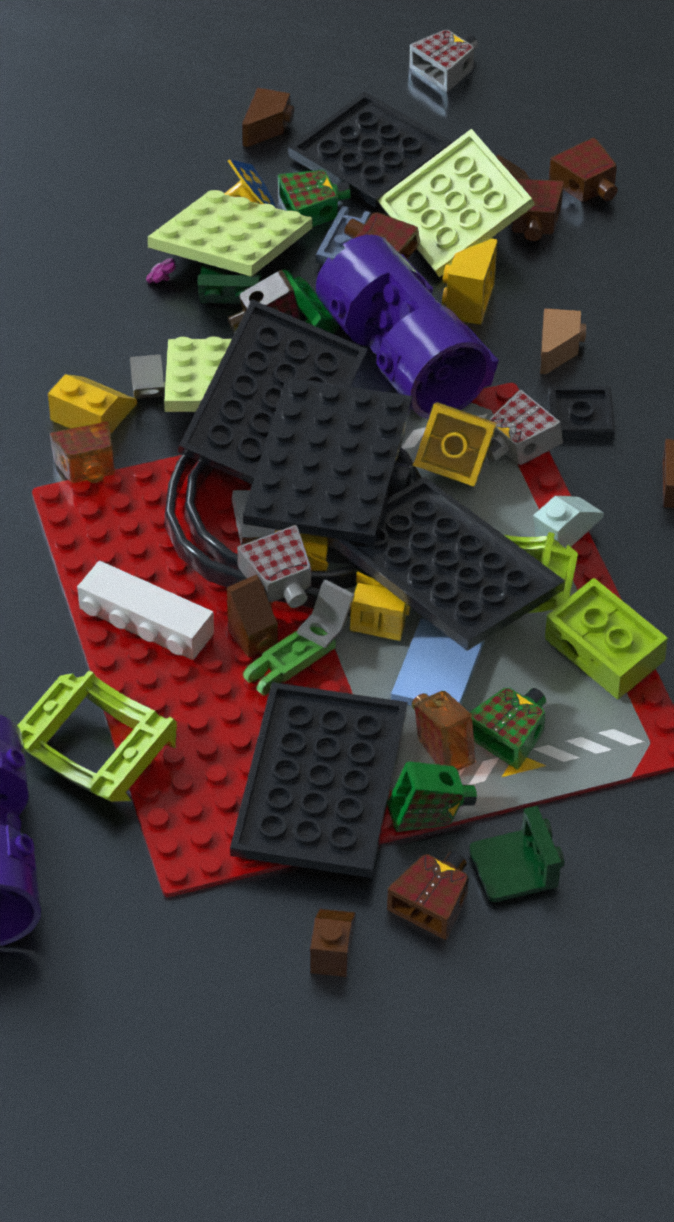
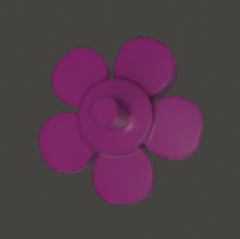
M169 258L155 265L147 275L146 281L148 283L153 281L158 283L163 279L168 281L170 279L168 274L176 268L174 259Z

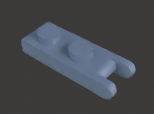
M342 206L316 253V263L323 265L328 257L333 260L344 250L343 244L352 239L344 234L347 223L354 218L365 224L371 217V212L365 211L361 218L348 215L349 207Z

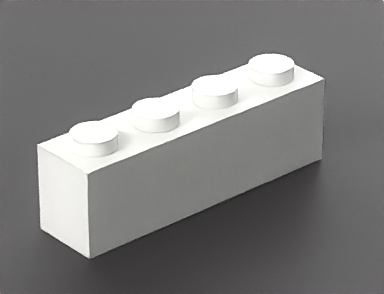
M100 560L77 586L79 608L85 613L104 619L119 629H126L137 634L145 641L161 645L176 655H183L194 660L214 634L213 611Z

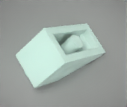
M555 496L533 515L535 535L539 537L547 536L548 532L555 533V540L565 548L567 545L571 547L604 517V513L580 497Z

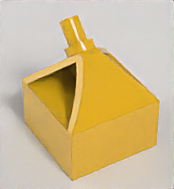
M436 402L433 405L413 466L474 487L477 484L497 423Z

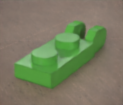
M320 627L310 628L317 635L324 636L328 634ZM295 631L262 653L260 658L247 666L243 672V678L249 683H253L263 677L269 668L272 672L267 674L266 677L264 676L257 685V691L262 695H267L270 692L272 682L281 683L282 681H287L335 649L336 640L334 639L327 648H324L297 634V631Z

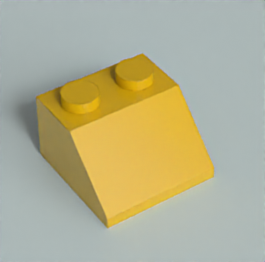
M489 239L455 253L451 265L445 266L443 283H447V287L443 291L442 305L453 311L463 322L482 324L495 285L498 241L496 239Z
M65 374L48 393L50 420L70 429L90 426L91 428L87 433L91 431L93 439L97 438L96 440L98 441L101 435L96 427L92 428L95 424L102 423V427L105 430L108 429L104 436H109L137 404V399L86 377ZM79 429L77 431L79 433L85 434V430L80 431Z

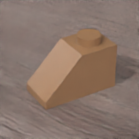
M544 309L540 374H547L578 355L579 342H585L586 324L581 323V311Z

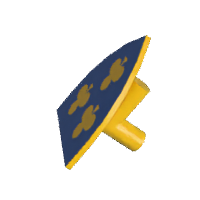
M229 159L228 162L240 178V181L224 194L233 197H245L251 202L271 204L276 208L270 192L253 165Z

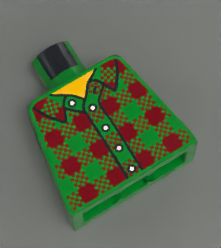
M323 170L278 175V198L284 210L297 211L301 215L311 217L312 227L334 220L338 215V201L351 198L348 183L332 184L326 171Z
M503 688L468 713L471 715L472 725L466 726V728H472V741L518 770L543 734L546 712L542 706L546 703V697L536 688H531L524 696L511 688Z
M409 761L404 765L387 806L396 832L447 826L452 823L460 806H474L476 804L477 791L474 785H462L459 773L454 766Z

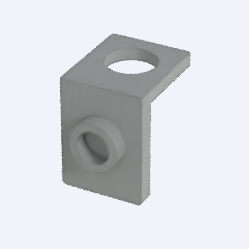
M161 355L130 357L133 397L135 399L164 397L165 382L163 381Z
M325 580L321 585L312 614L298 628L297 634L327 648L343 630L354 594ZM320 627L328 634L324 636L317 635L310 628Z

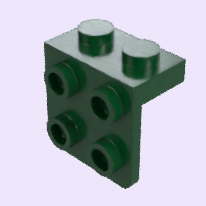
M202 263L201 275H198L200 303L241 304L240 294L261 282L262 269L251 277Z
M538 806L524 809L522 830L474 841L470 844V855L487 897L492 902L516 898L559 886L560 870L565 865L563 852L559 846H554L551 824L547 818H542Z

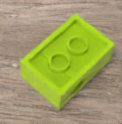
M595 578L546 616L545 640L617 700L665 661L668 638Z

